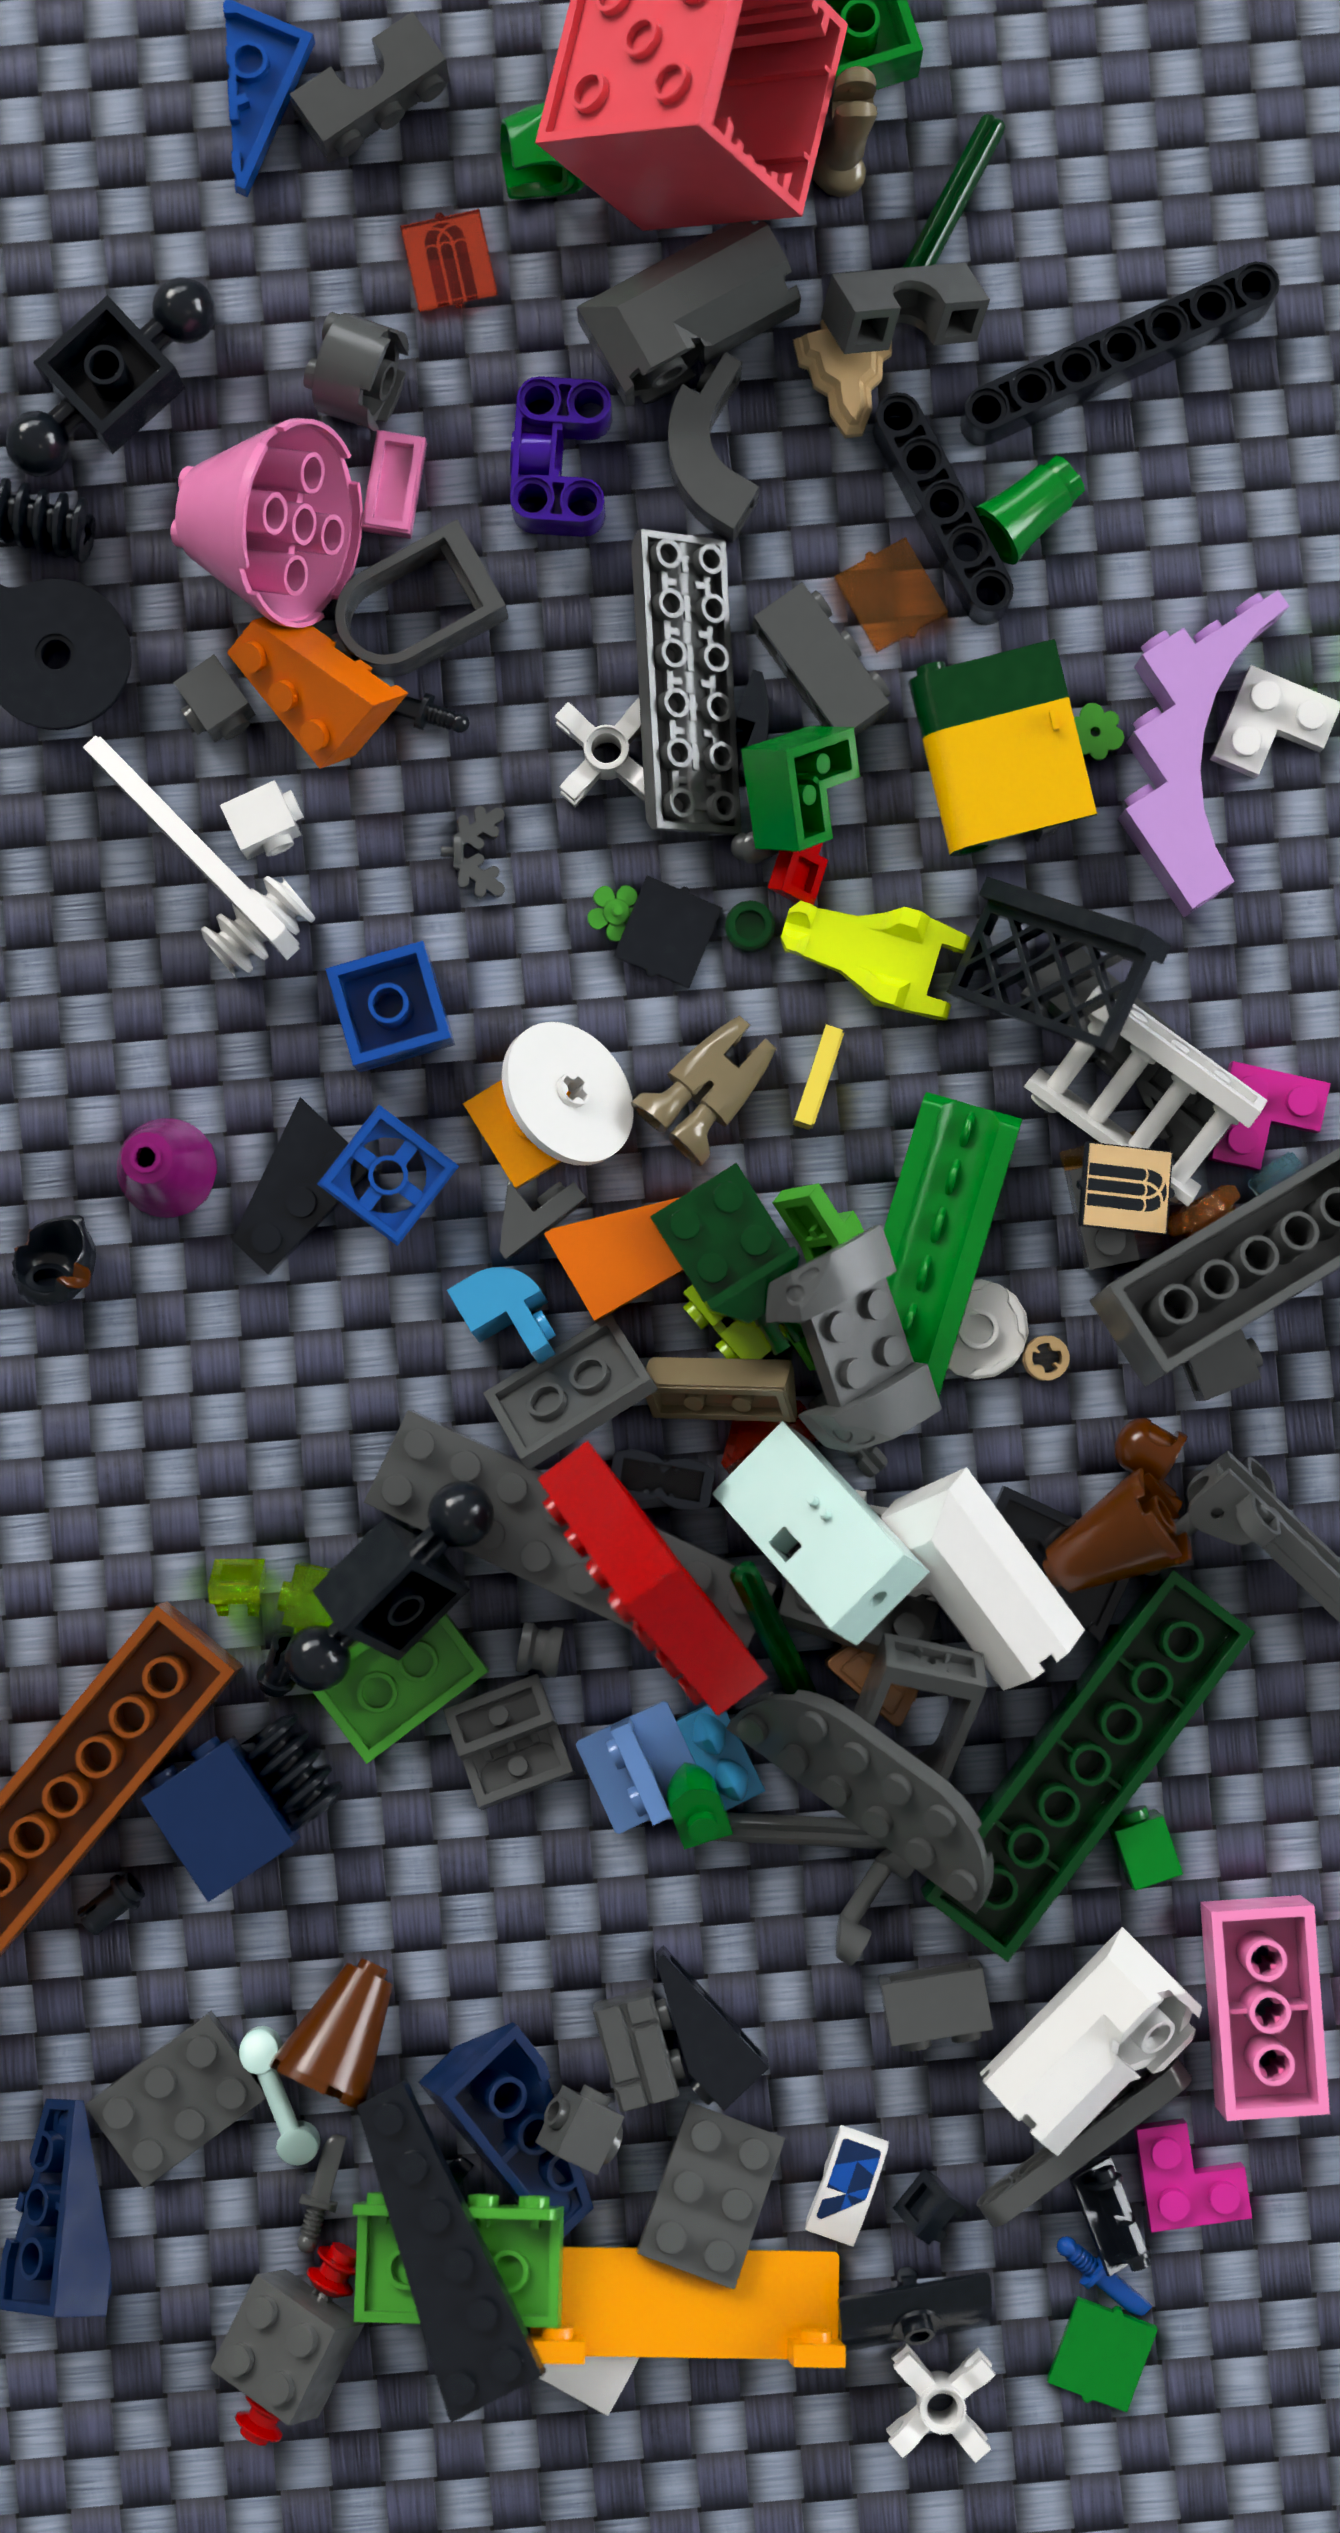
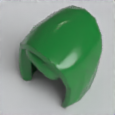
M545 102L526 107L503 118L501 121V160L506 190L510 199L521 200L575 194L585 185L584 182L535 143Z

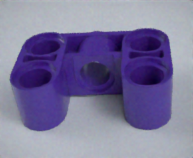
M539 376L528 379L519 388L516 402L515 431L512 433L510 501L513 519L523 531L532 534L586 537L597 533L604 525L606 517L605 500L600 486L587 478L562 476L564 439L596 440L604 436L611 427V396L607 388L600 382L589 379ZM536 400H547L553 405L550 411L545 414L537 415L528 410L529 405ZM585 403H595L602 408L600 414L592 418L582 417L577 413L579 407ZM531 496L541 497L546 501L544 508L534 513L526 512L520 506L525 499ZM582 499L589 500L596 506L595 510L586 516L575 515L570 510V507L574 502Z

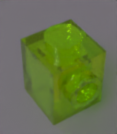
M300 1562L295 1564L292 1582H283L278 1598L277 1610L285 1612L282 1625L294 1627L293 1634L308 1626L324 1625L329 1627L333 1623L312 1591L327 1576L331 1568Z

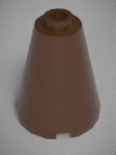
M1139 1468L1130 1473L1046 1548L1047 1559L1042 1564L1048 1579L1054 1587L1059 1588L1063 1586L1066 1591L1072 1593L1181 1565L1192 1559L1193 1552L1187 1532L1185 1531L1179 1535L1176 1533L1177 1529L1174 1519L1179 1517L1166 1492L1150 1473L1144 1475L1143 1469Z
M364 1958L360 1959L357 1967L347 1963L274 2055L269 2067L321 2094H326L333 2098L336 2097L340 2099L341 2103L357 2109L359 2104L367 2100L393 1984L384 1980L388 1970Z

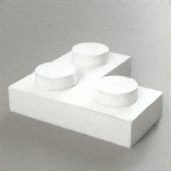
M1250 665L1242 680L1210 760L1255 779L1260 774L1275 735L1320 753L1326 745L1340 711V702Z

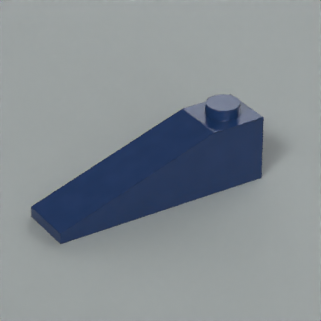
M512 2022L456 2046L418 2083L517 2201H519V2196L544 2195L550 2196L549 2206H564V2238L594 2207L581 2167L555 2156L536 2143L537 2137L544 2125L546 2108L554 2098L548 2081L551 2077L545 2060L518 2025Z
M46 2098L30 2154V2162L34 2169V2174L28 2192L19 2193L15 2209L22 2213L16 2237L6 2239L0 2267V2310L47 2317L107 2316L108 2299L112 2289L110 2278L112 2262L84 2100Z

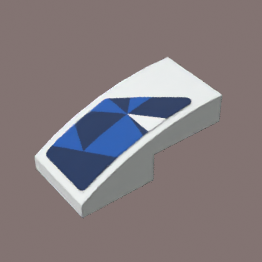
M840 2125L824 2165L822 2181L807 2215L805 2230L852 2247L854 2246L877 2185L889 2141Z

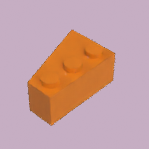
M266 617L252 620L228 650L227 654L319 769L355 756L408 695V692L400 686H389L372 674V667L361 659L354 661L336 649V642L312 625L294 628L278 625Z

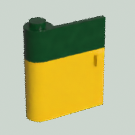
M1055 639L947 667L945 662L939 661L922 665L916 669L917 676L910 679L908 683L950 856L977 853L996 846L998 840L1097 816Z

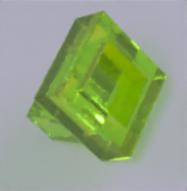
M265 1559L214 1560L208 1584L209 1604L215 1605L218 1616H228L231 1604H246L248 1616H259L266 1579Z

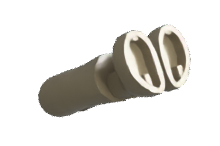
M854 66L844 70L834 82L812 174V179L818 187L828 195L839 198L853 195L864 183L866 169L862 158L864 157L869 133L878 114L877 107L873 104L876 92V79L869 69L862 66Z
M740 1015L718 1028L667 1073L669 1079L674 1083L670 1088L661 1093H640L631 1102L634 1110L649 1125L662 1133L673 1124L680 1111L690 1100L694 1102L697 1107L671 1131L668 1138L686 1158L698 1166H702L710 1157V1146L707 1136L713 1123L716 1121L724 1127L730 1123L762 1078L777 1049L765 1038L757 1048L749 1052L746 1056L747 1059L740 1067L729 1059L726 1053L739 1043L742 1035L751 1026Z

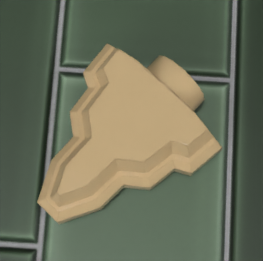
M822 319L820 322L821 330L793 339L798 367L809 371L813 389L827 397L830 417L844 438L862 437L872 412L871 391L882 382L883 362L892 355V341L889 350L844 354Z

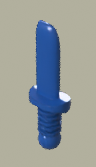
M1063 2236L1058 2240L1057 2251L1083 2273L1079 2283L1085 2288L1090 2289L1096 2284L1121 2307L1137 2316L1145 2315L1152 2308V2305L1117 2274H1113L1110 2277L1107 2276L1099 2256L1095 2258L1080 2244H1076L1075 2240L1069 2236Z

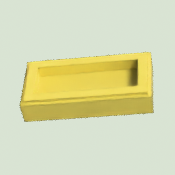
M827 1024L824 1028L793 1122L794 1126L809 1130L815 1124L844 1036L842 1029Z

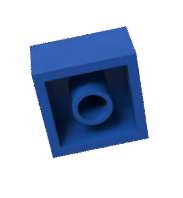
M423 941L325 968L351 1061L359 1073L455 1046L430 955Z

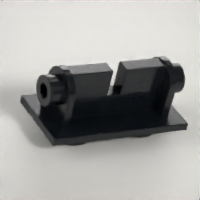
M1107 2157L1070 2179L1106 2275L1110 2277L1128 2265L1131 2271L1134 2272L1149 2267L1151 2263L1148 2257L1152 2251L1150 2246L1145 2245L1121 2184L1123 2176L1120 2172L1116 2171L1112 2158Z

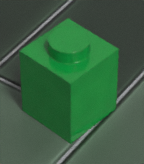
M1146 1805L1132 1807L1120 1812L1117 1816L1119 1821L1112 1823L1108 1829L1127 1883L1136 1891L1183 1875L1164 1816L1156 1809L1148 1811Z

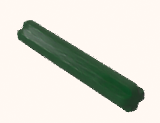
M984 114L980 118L902 268L936 264L1004 134L1005 124L1001 119L995 118L991 114Z
M744 1561L740 1566L733 1567L729 1577L786 1694L794 1695L797 1690L817 1693L759 1570L751 1561Z

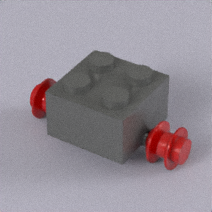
M333 2242L330 2247L320 2246L317 2253L323 2260L321 2267H309L307 2270V2275L314 2288L287 2269L256 2274L210 2367L212 2371L246 2395V2400L251 2405L249 2411L237 2412L235 2420L241 2427V2435L254 2444L265 2446L268 2442H279L283 2435L277 2427L278 2421L291 2426L319 2418L364 2326L363 2322H354L353 2315L332 2301L333 2298L352 2296L354 2292L348 2279L350 2275H356V2251L345 2244Z

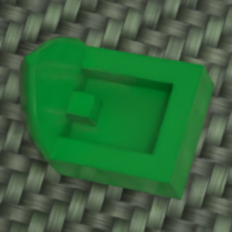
M684 1762L670 1780L667 1788V1801L685 1850L732 1835L733 1832L727 1811L712 1775L698 1765Z

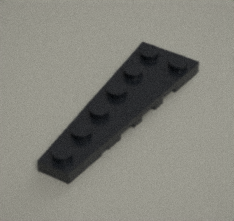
M406 2079L359 2104L357 2109L447 2416L450 2422L453 2423L542 2377L546 2369Z

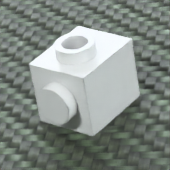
M275 780L220 805L240 850L248 860L264 852L266 856L280 854L294 845L292 839L302 835L296 821L304 818L296 798L292 790L282 793Z

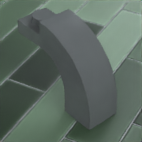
M725 352L717 366L710 363L702 373L696 386V390L700 394L684 384L681 385L669 418L668 458L675 488L687 509L706 528L733 544L758 503L759 486L723 464L711 443L710 433L713 425L741 381L742 361Z

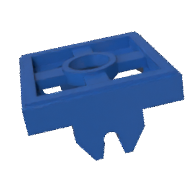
M378 1105L317 1185L398 1246L459 1166L385 1108ZM383 1137L404 1140V1143L394 1156L384 1155L377 1157L364 1146L371 1141ZM417 1151L422 1156L426 1168V1185L423 1191L408 1181L406 1165ZM354 1159L368 1169V1179L370 1182V1187L360 1200L356 1197L350 1181L351 1165ZM386 1160L398 1163L403 1171L401 1184L392 1190L379 1188L373 1178L376 1166ZM399 1193L412 1203L408 1209L396 1213H380L372 1210L383 1195Z

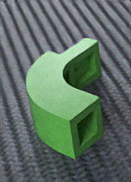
M819 1183L782 1190L772 1202L800 1245L806 1263L864 1232L854 1210L837 1213ZM785 1331V1334L810 1371L816 1370L806 1339L803 1338L797 1343H793Z

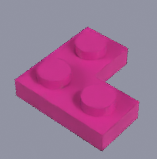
M1232 1061L1229 1063L1228 1072L1268 1101L1249 1128L1241 1122L1237 1125L1233 1124L1209 1154L1208 1160L1255 1171L1260 1170L1270 1124L1315 1134L1320 1132L1331 1083Z
M1184 2118L1139 2124L1134 2128L1147 2223L1151 2233L1252 2219L1244 2165L1241 2162L1194 2168L1188 2126Z

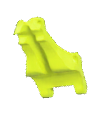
M799 901L789 909L781 934V942L785 953L799 955L805 960L841 973L874 1006L912 1013L936 1020H947L951 1009L950 1003L927 996L940 949L944 947L953 952L964 954L971 939L968 935L930 918L924 912L909 907H902L885 913L856 916L817 908L804 901Z

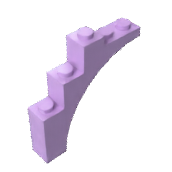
M1279 590L1263 599L1260 593L1253 595L1234 610L1237 617L1223 626L1219 620H1216L1195 634L1193 638L1196 644L1185 628L1180 629L1171 636H1169L1166 630L1160 632L1142 645L1141 649L1144 654H1142L1134 667L1164 711L1162 713L1158 707H1155L1138 718L1133 723L1136 730L1126 742L1156 789L1154 790L1149 783L1127 797L1124 801L1128 807L1123 811L1118 820L1183 917L1225 891L1235 882L1215 846L1204 810L1200 771L1204 731L1215 695L1231 665L1249 643L1276 623L1288 609L1289 605Z

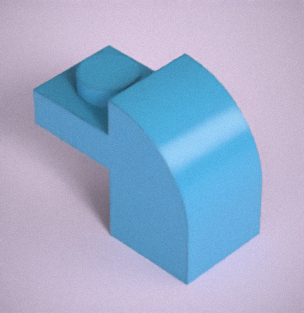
M493 1267L478 1271L447 1289L468 1328L479 1343L509 1325L514 1324L538 1364L556 1354L548 1341L556 1336L553 1328L542 1310L532 1314L533 1311L548 1303V1300L539 1286L526 1274L512 1268Z

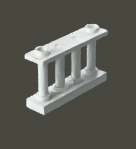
M1099 985L1093 990L1086 1001L1101 994ZM1133 1004L1120 1033L1123 1038L1132 1043L1130 1045L1132 1052L1092 1106L1068 1089V1086L1096 1050L1094 1047L1077 1041L1052 1076L1039 1068L1024 1087L1032 1093L1031 1098L1039 1107L1050 1113L1059 1112L1100 1143L1150 1149L1149 1147L1189 1094L1195 1095L1199 1092L1214 1103V1114L1175 1165H1172L1170 1188L1175 1191V1195L1173 1198H1170V1201L1174 1203L1181 1201L1186 1206H1189L1202 1187L1190 1177L1231 1124L1237 1125L1241 1122L1249 1128L1262 1112L1268 1100L1137 1005ZM1106 1006L1099 1008L1088 1016L1091 1021L1087 1026L1089 1033L1097 1036L1101 1035L1109 1017ZM1157 1061L1173 1073L1171 1076L1173 1083L1132 1136L1108 1117L1148 1064H1155Z

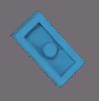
M707 1704L676 1719V1722L696 1765L704 1768L714 1778L727 1811L765 1792V1788L741 1739L726 1729L731 1721L727 1710L717 1716Z

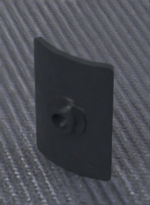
M909 2266L902 2267L897 2273V2287L843 2296L838 2299L840 2341L846 2346L847 2352L903 2341L909 2345H920L929 2342L937 2335L988 2327L992 2317L990 2276L987 2272H980L917 2283L916 2270Z

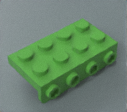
M367 2192V2201L354 2203L352 2215L358 2216L354 2322L420 2324L382 2192ZM469 2194L467 2206L525 2327L559 2328L562 2326L564 2206H549L550 2196L521 2195L519 2196L518 2205L499 2204V2195Z

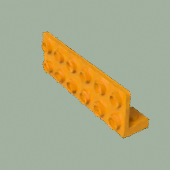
M563 2246L562 2326L559 2328L530 2327V2337L543 2364H585V2356L787 2359L793 2367L846 2368V2346L838 2339L839 2255L835 2251L748 2249L736 2287L733 2290L640 2255L636 2252L638 2247Z

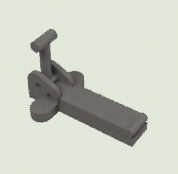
M1227 1450L1196 1475L1188 1484V1512L1175 1522L1177 1535L1186 1531L1188 1537H1191L1200 1530L1235 1545H1245L1253 1541L1264 1549L1340 1623V1558L1276 1497L1274 1481L1258 1461L1252 1457H1247L1244 1461L1240 1462ZM1161 1570L1146 1573V1575L1155 1576L1159 1574Z

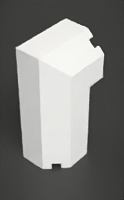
M967 1467L895 1499L880 1517L929 1571L907 1595L916 1597L925 1594L929 1595L926 1598L927 1600L936 1601L971 1650L983 1653L985 1669L1003 1691L1034 1680L1045 1671L1040 1662L1045 1660L1050 1654L1058 1662L1070 1652L1084 1632L1083 1626Z
M1122 1927L980 2072V2075L984 2078L983 2081L1006 2109L1018 2121L1022 2120L1031 2128L1030 2133L1041 2144L1058 2156L1129 2082L1141 2078L1135 2072L1136 2070L1147 2067L1152 2074L1163 2071L1193 2041L1196 2029L1189 2022L1192 2012L1198 2018L1200 2017L1202 2006Z

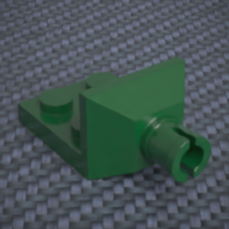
M737 1162L650 1216V1219L710 1313L746 1324L753 1321L756 1327L760 1328L772 1347L771 1350L775 1356L790 1347V1344L779 1329L780 1324L785 1328L793 1343H797L805 1338L800 1322L766 1323V1302L769 1283L798 1268L800 1254L795 1246L789 1247Z

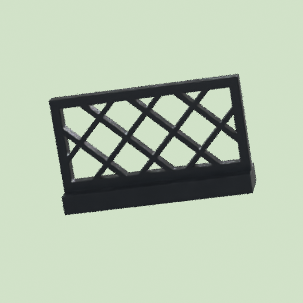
M986 877L979 895L986 899L987 903L948 987L947 993L956 998L1111 1054L1152 962L1163 964L1171 945L1147 928ZM998 918L1008 920L1013 936L993 946L990 936ZM1021 925L1026 926L1027 928L1022 930ZM1043 933H1047L1052 949L1031 960L1026 942ZM1060 938L1065 939L1067 941L1061 943ZM1086 946L1092 963L1071 974L1066 955ZM1017 948L1022 966L1002 976L997 958ZM1100 952L1106 953L1107 955L1101 957ZM1122 960L1133 962L1126 980L1111 988L1106 969ZM1056 961L1061 980L1040 990L1035 972ZM987 964L992 982L976 991L967 989L974 971ZM1096 975L1101 994L1080 1004L1075 986ZM1026 978L1031 996L1014 1005H1010L1006 988ZM1065 992L1071 1010L1054 1019H1049L1044 1002ZM996 994L997 999L991 998V996ZM1106 1006L1109 1017L1101 1035L1097 1036L1089 1033L1084 1016ZM1035 1008L1036 1014L1029 1010ZM1075 1022L1076 1028L1069 1026V1024Z

